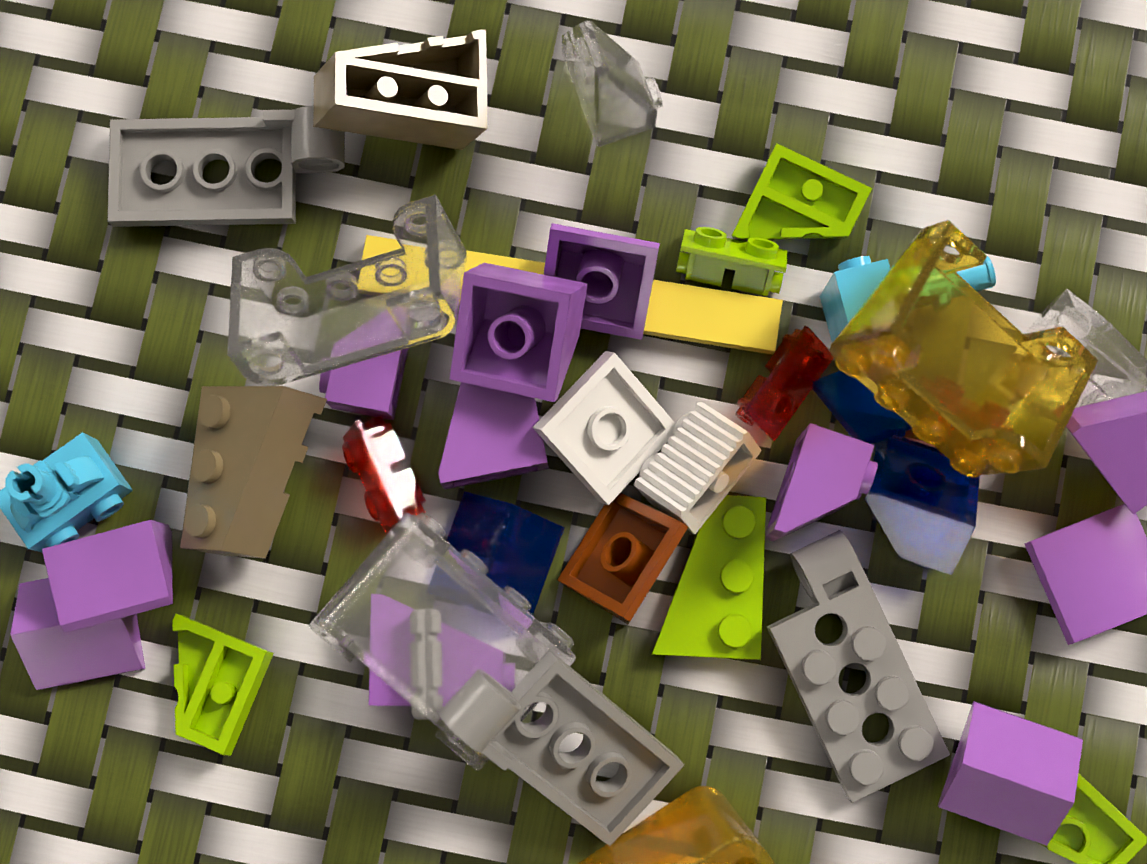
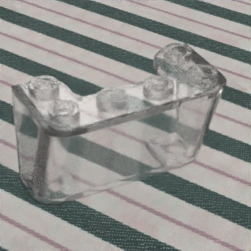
M436 194L409 202L395 212L393 231L401 246L397 250L305 277L295 260L288 253L279 249H257L232 257L227 355L241 374L255 384L277 386L446 336L453 329L456 321L468 256L463 243Z
M422 512L417 517L406 513L313 619L309 628L350 663L355 657L358 658L439 729L434 735L477 771L482 769L490 759L482 753L475 751L457 737L443 722L438 712L478 669L488 673L511 692L549 650L571 666L576 660L574 653L570 650L574 642L556 625L548 623L544 626L528 612L532 608L530 603L519 592L509 586H505L502 590L486 576L489 569L476 555L466 549L459 553L443 539L446 535L445 530L433 518ZM539 702L532 703L525 708L521 715V722L524 721Z

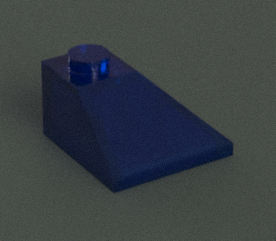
M879 429L875 438L872 461L878 463V467L865 500L899 558L914 562L923 568L935 569L952 575L976 528L981 463Z

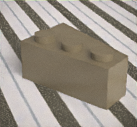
M486 29L471 31L467 36L443 39V36L427 38L421 43L398 46V43L335 52L314 75L313 127L459 150L464 149L488 129Z
M202 386L180 548L224 556L266 558L290 494L284 492L295 461L303 463L308 450V446L302 444L313 414H322L327 401L326 398L286 386Z

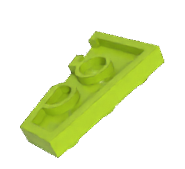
M726 495L698 530L651 655L761 660L766 497Z
M1078 773L1073 806L1048 845H1040L1077 864H1127L1147 844V836Z

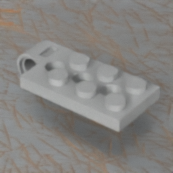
M314 106L300 107L295 110H263V117L110 120L108 222L113 227L296 224V173H328L343 169L345 166V132L313 127ZM276 159L282 163V171L277 179L268 183L255 179V169L261 161ZM165 160L175 162L177 173L172 181L163 185L155 184L151 181V171L157 163ZM213 160H224L229 163L228 176L220 183L211 184L203 180L205 166Z
M838 530L790 553L796 574L814 604L766 627L847 799L854 803L949 756L950 753L863 567L845 534ZM834 613L842 621V634L833 643H821L815 634L816 623L823 615ZM848 664H861L866 672L865 684L857 692H843L838 682L840 671ZM873 713L885 714L889 721L887 735L877 742L866 741L862 735L864 720Z
M551 650L542 657L511 692L488 673L478 669L438 712L448 728L465 744L485 755L504 771L509 768L608 846H611L684 767L683 762L675 753ZM535 702L546 703L545 712L538 720L531 723L521 722V715L527 706ZM576 732L583 733L582 742L575 750L565 753L559 752V746L566 736ZM611 762L619 763V769L611 779L596 781L597 773L604 765Z

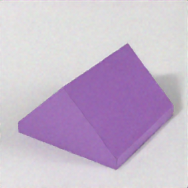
M552 223L549 232L544 275L588 283L581 329L642 340L660 243Z
M147 520L42 549L56 612L63 633L173 604L172 531L168 524Z
M49 578L20 583L10 636L36 690L145 669L137 614L63 633L59 624Z
M973 701L938 807L1047 846L1074 804L1083 740Z

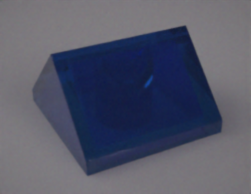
M464 491L427 592L529 629L565 527L514 504Z

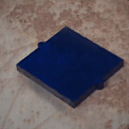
M889 353L857 365L848 363L844 370L812 381L813 391L850 436L869 444L894 435L903 437L907 430L939 418L937 407Z

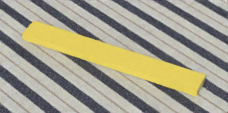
M366 235L357 286L359 290L460 305L464 272L482 263L543 275L545 263ZM653 280L643 334L774 355L783 300Z

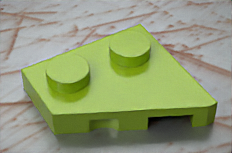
M776 143L733 231L732 237L737 240H748L750 238L768 240L848 238L872 188Z
M175 614L172 627L174 632H178L179 664H174V687L178 692V703L175 707V734L222 755L231 756L274 653L186 616Z

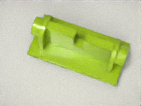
M698 227L695 231L685 229L676 272L686 274V280L721 286L725 268L735 270L731 289L768 297L769 292L778 294L780 292L783 273H786L787 250L779 249L778 244L768 239L750 238L745 242L727 238L726 233L711 227Z

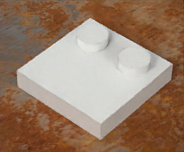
M605 351L532 428L600 503L609 505L640 472L644 462L650 456L658 453L662 449V445L668 442L669 437L673 436V429L676 423L616 353Z

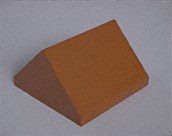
M620 493L609 505L604 504L557 580L628 625L688 529V526Z

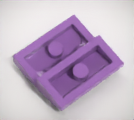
M1125 504L1024 543L1068 645L1147 614V537L1137 514H1132Z

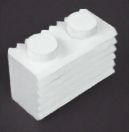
M699 402L696 403L695 410L686 413L677 421L673 429V436L669 437L668 444L662 445L661 452L650 456L644 462L639 478L635 479L634 486L650 504L658 508L662 513L683 522L688 526V530L695 535L762 450L748 431L704 403Z

